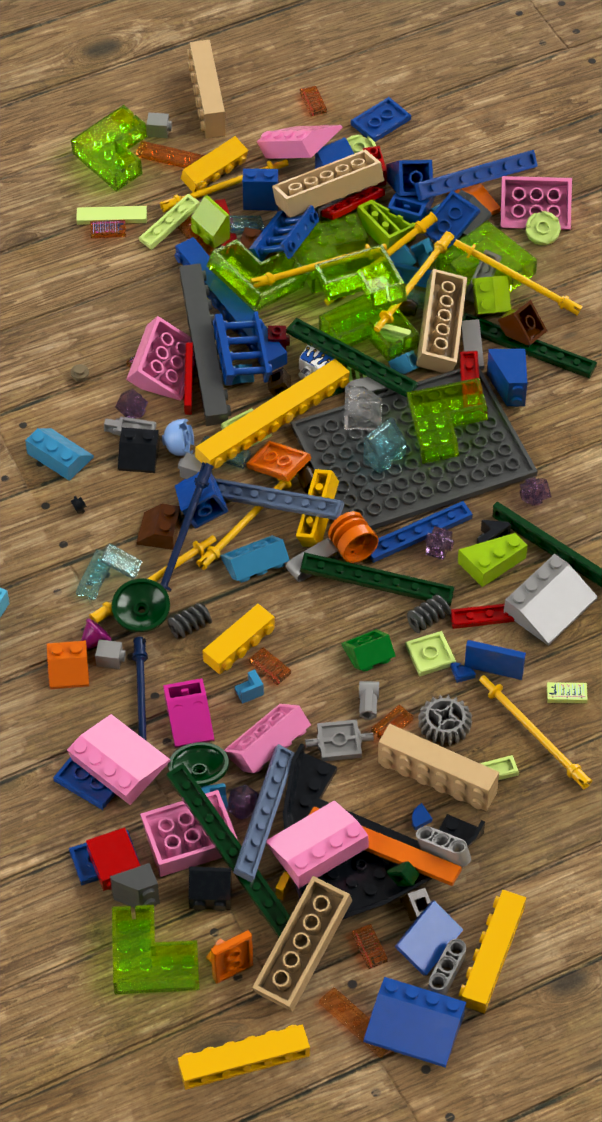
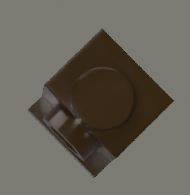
M283 367L272 372V375L269 376L268 390L274 397L291 387V376Z
M426 888L408 893L400 898L410 921L417 920L431 902Z

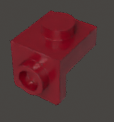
M286 325L268 326V341L279 342L285 350L286 346H290V335H286Z

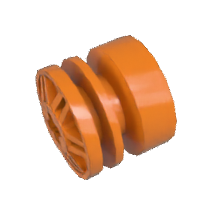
M352 511L339 516L333 521L328 530L329 539L342 557L350 563L360 562L368 558L375 551L379 543L378 536L359 512Z

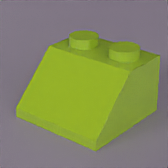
M208 195L204 196L191 216V229L206 244L215 249L230 239L229 214Z
M508 276L472 279L475 315L508 312L511 310Z

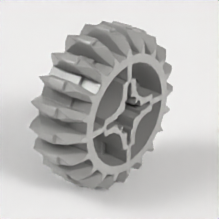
M449 694L446 698L440 695L438 699L432 697L431 702L426 701L425 706H422L418 715V725L422 735H426L427 740L433 739V743L438 741L441 746L444 743H448L451 746L452 741L458 744L460 739L464 740L466 734H469L472 726V714L469 712L468 706H464L463 701L458 702L457 697L450 699Z

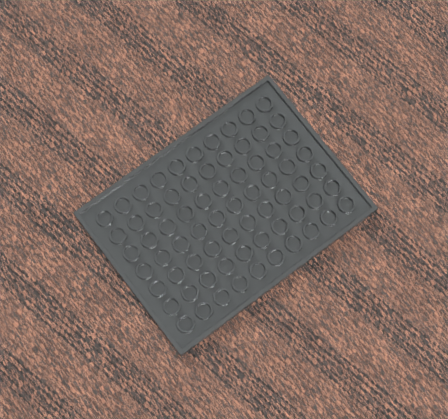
M480 368L482 412H463L460 369L419 381L418 388L409 398L390 390L291 422V428L303 452L309 453L312 458L309 461L311 468L314 471L315 469L332 470L339 480L334 499L341 500L345 504L341 515L352 511L359 512L373 530L537 476L538 471Z

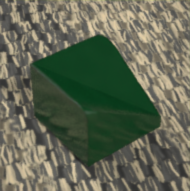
M409 861L403 862L387 871V874L398 886H413L420 874Z

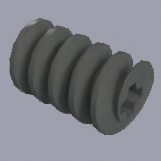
M434 595L426 603L423 602L420 606H416L413 610L408 611L407 619L411 628L416 633H420L419 627L422 630H426V624L431 627L433 625L432 620L435 623L439 622L438 616L444 619L445 613L447 615L451 614V609L441 596Z
M196 603L194 607H189L187 611L183 610L181 615L176 614L174 618L170 617L168 619V626L176 639H178L179 634L182 638H185V631L191 635L192 627L198 631V624L204 628L206 626L205 620L211 624L212 619L203 603Z

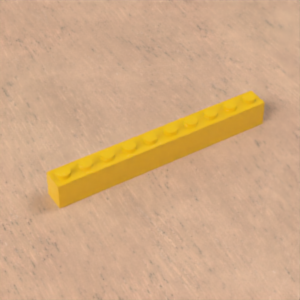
M337 359L330 361L195 447V457L201 463L204 462L214 466L212 470L221 467L223 463L235 458L243 450H248L254 443L262 441L265 436L276 432L279 427L290 423L295 417L304 414L312 406L318 405L326 397L332 396L337 388L346 387L349 383L350 371Z

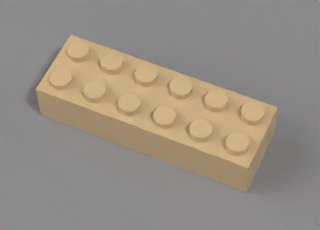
M210 40L190 42V49H187L188 60L191 59L188 62L189 72L192 71L190 73L191 84H195L193 85V94L197 95L195 103L196 107H199L197 109L198 119L202 120L200 121L201 132L204 131L205 138L226 136L225 110Z
M365 149L275 184L272 188L276 205L291 218L305 212L310 205H313L315 209L321 205L330 204L339 198H345L354 192H360L367 187L376 186L384 181L381 162Z
M437 269L432 270L427 280L416 366L442 373L453 371L458 357L467 277Z
M392 724L388 725L378 742V763L381 766L393 769L404 777L413 778L422 785L431 786L440 793L451 795L458 801L469 803L476 809H482L487 812L497 794L498 771Z
M312 876L252 987L256 994L291 1012L294 1011L352 902L349 893Z

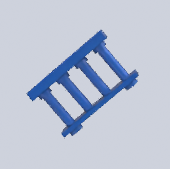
M310 205L302 216L288 218L283 210L275 214L248 249L255 264L262 263L269 253L284 251L287 259H291L319 221L318 214L313 205Z
M258 311L254 312L252 321L226 322L223 320L222 314H215L213 329L225 385H232L233 378L237 375L262 374L264 383H267L269 376L272 375V365L268 363L262 334L263 321L262 318H259ZM253 328L254 336L229 337L226 335V331L230 329ZM256 343L258 351L233 353L229 350V347L236 344ZM259 358L261 367L236 368L232 365L233 360Z

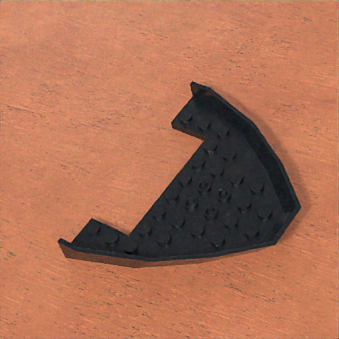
M302 743L291 761L283 809L284 830L307 817L314 806L321 809L329 804V802L321 798L337 772L336 766L306 754L305 745ZM347 811L361 826L420 849L417 840ZM447 814L439 830L463 839L469 848L484 834L485 821L481 820L477 827ZM365 850L318 877V879L350 894L352 902L343 919L385 905L433 878L420 873L413 886H398L387 874V871L399 864ZM295 884L299 899L301 898L308 884L304 885L301 888H298V886Z

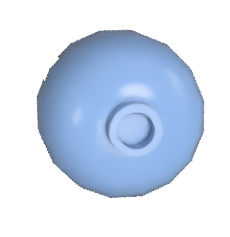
M188 419L172 421L167 425L162 435L163 445H166L168 451L173 455L185 456L187 452L193 453V450L190 451V444L194 445V434L192 426L186 423L189 421Z

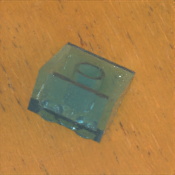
M389 418L364 438V462L379 474L383 470L389 469L392 463L403 458L406 454V440L393 418Z

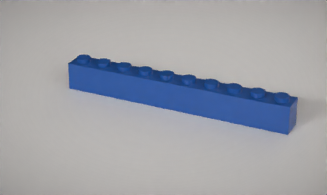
M194 237L175 245V258L178 263H181L183 266L201 263L202 270L206 271L207 281H204V284L208 285L209 295L207 297L211 299L213 307L218 309L223 315L224 320L228 322L252 321L254 314L252 308ZM263 323L262 334L268 363L272 365V371L287 364V351L279 342L268 341V328ZM253 328L232 329L239 337L254 336ZM256 343L246 344L250 352L258 351Z

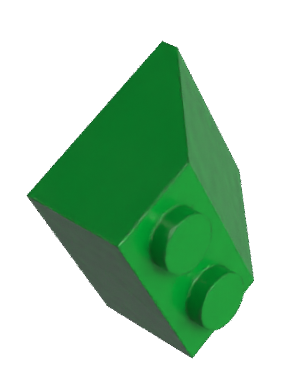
M377 629L341 643L354 668L360 671L371 670L373 665L378 663L386 664L391 661V658L396 657L389 634Z

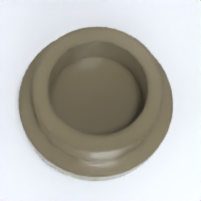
M78 364L71 369V376L75 381H84L89 375V369L85 365Z

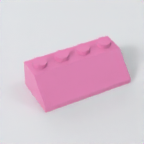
M279 704L224 749L228 758L243 772L257 773L262 770L266 762L271 761L274 749L278 744L285 748L289 747L292 744L291 741L305 734L306 729L311 724L300 706Z

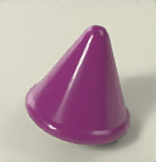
M86 619L81 641H86L87 650L97 647L99 640L112 641L109 634L93 620Z

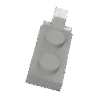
M120 416L116 420L105 419L104 431L120 436L122 427L156 430L157 423Z

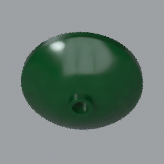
M139 578L124 583L118 588L112 599V613L115 620L123 628L132 632H148L156 629L166 620L170 611V599L167 591L159 583L150 579ZM140 610H145L144 613H139Z
M196 742L182 746L171 755V761L168 763L169 772L184 763L200 787L217 782L226 774L229 768V759L226 752L221 747L206 742Z

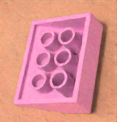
M341 125L294 126L266 131L261 135L257 144L266 159L311 158L343 127Z
M502 176L501 228L526 229L527 220L532 214L547 211L558 218L561 230H571L572 178Z
M157 316L145 328L126 380L142 390L181 401L184 396L185 344L186 342H191V337ZM193 354V368H194L195 359H194V354Z
M112 714L81 734L67 749L75 763L129 805L137 799L171 761Z
M219 790L206 793L205 795L237 839ZM183 801L140 814L160 877L222 858Z
M332 801L269 838L266 842L269 849L298 888L308 884L312 876L320 877L369 847L366 831L336 801Z

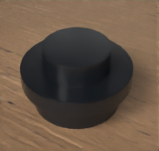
M74 496V499L71 500L72 505L78 514L80 512L84 513V508L87 507L81 497L77 498Z

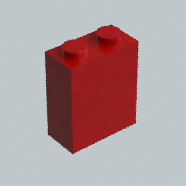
M125 827L86 840L87 851L103 891L112 890L110 876L141 866Z

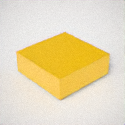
M285 871L276 885V896L280 900L284 899L291 885V877Z

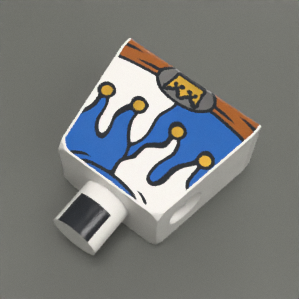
M307 345L299 358L300 372L298 375L303 379L334 359Z

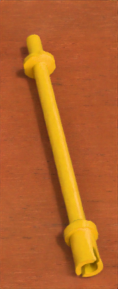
M287 159L274 164L269 160L267 161V166L260 169H280L289 166ZM243 175L190 193V195L197 199L242 182ZM174 195L171 199L161 201L160 208L163 209L162 212L170 210L186 195L182 197Z
M430 212L421 221L415 222L414 229L341 287L335 285L336 291L328 296L324 303L329 306L340 296L343 299L346 298L345 292L417 234L426 233V229L438 221L437 217Z
M446 231L440 240L434 243L433 252L387 311L382 310L379 313L381 319L374 327L376 332H380L386 323H393L394 318L392 315L439 254H444L447 251V247L454 240V235L451 232Z
M457 239L455 240L453 246L468 253L466 258H470L472 255L557 302L560 309L564 308L576 316L582 309V305L570 300L568 296L561 297L475 250L476 244L470 247Z
M365 244V249L277 274L267 272L263 276L250 278V282L253 284V290L267 285L270 287L278 280L367 256L370 260L372 259V254L386 251L387 246L386 244L370 247L369 244Z
M278 479L279 483L273 489L282 490L284 487L290 489L292 483ZM255 506L216 546H209L206 549V553L196 561L197 565L202 570H206L214 560H218L220 558V551L264 507Z
M211 535L201 543L194 541L192 543L193 548L178 557L174 569L197 554L203 556L205 554L204 549L217 541L215 536ZM167 566L147 579L155 582L164 576ZM104 602L102 607L89 614L90 619L98 624L106 617L113 616L112 602Z
M485 675L481 676L479 681L490 691L488 697L490 699L496 697L567 769V776L569 778H573L582 789L588 788L590 786L588 782L591 784L592 779L581 770V766L579 764H572L501 692L503 689L501 684L495 686Z

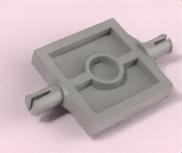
M357 719L317 723V738L305 739L306 748L318 746L322 761L362 758V742L374 741L373 732L361 734Z

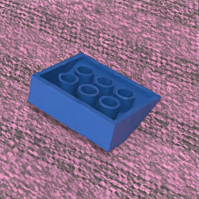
M384 977L363 1042L446 1068L464 1018L466 1002Z

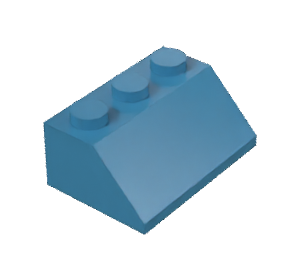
M37 428L25 440L28 455L69 481L94 458L91 453L52 428Z
M273 535L220 555L232 579L239 582H245L250 579V576L255 574L263 575L270 568H281L290 560L283 539Z

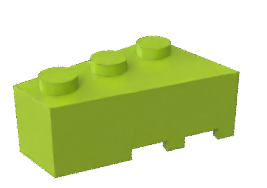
M373 200L357 207L356 222L379 245L386 244L387 249L415 227V223L412 222L410 224L403 220V216H396L390 213V209Z
M516 533L459 549L458 564L481 587H484L526 559L528 545Z

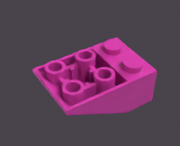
M203 678L163 685L164 699L175 748L196 742L215 741Z

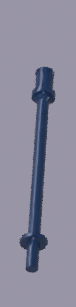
M202 463L198 477L194 480L196 488L160 584L167 592L172 590L168 587L200 496L203 489L209 486L208 480L214 466L208 463Z
M136 637L133 639L134 653L132 654V659L136 662L138 735L147 741L144 662L148 659V654L146 652V639Z

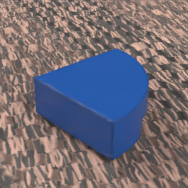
M451 663L450 667L457 683L476 677L472 668L461 665V663Z
M422 803L414 809L412 814L414 830L432 822V817Z

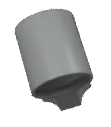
M360 681L359 717L364 718V720H372L377 715L379 682Z

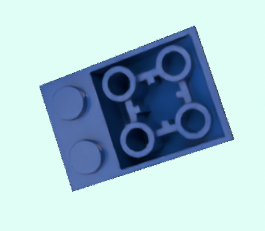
M395 193L387 208L390 209V213L396 216H403V220L411 224L412 222L421 221L426 217V213L430 210L436 196L418 200V196H399Z

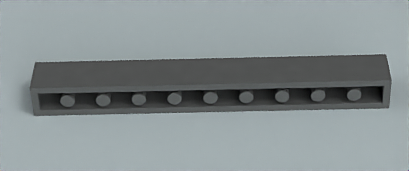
M201 263L179 266L206 426L219 425L228 420V416H231L230 405H226L228 392L227 389H223L225 384L223 374L220 372L222 370L220 359L217 356L219 354L217 344H215L214 329L212 328L214 315L209 312V310H212L211 299L207 300L209 295L208 285L204 284V281H207L206 271L202 270Z

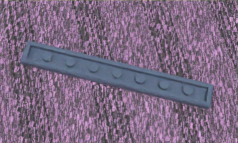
M216 479L223 499L227 501L333 520L341 515L345 505L341 500Z
M279 744L274 749L233 871L234 874L250 882L255 878L290 772L291 761L295 754Z

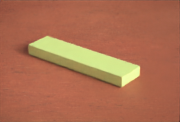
M187 194L139 237L140 242L151 250L154 249L195 212L200 202L190 194Z
M147 206L78 207L77 225L95 222L100 224V221L101 224H105V221L106 224H110L107 221H116V224L147 223Z

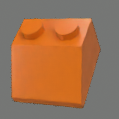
M86 641L47 643L50 689L89 686Z

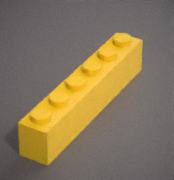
M502 890L500 897L496 896L493 903L494 913L489 914L486 922L488 929L482 932L479 943H482L480 949L476 948L472 960L475 963L473 967L469 966L466 973L468 981L466 985L462 984L459 992V997H462L461 1000L466 1002L467 1008L485 1014L525 909L526 897L506 890Z
M303 1024L298 1026L290 1025L280 1031L271 1030L266 1032L265 1035L249 1036L238 1042L230 1041L216 1048L207 1047L197 1053H185L178 1057V1067L184 1088L187 1090L310 1057V1046Z

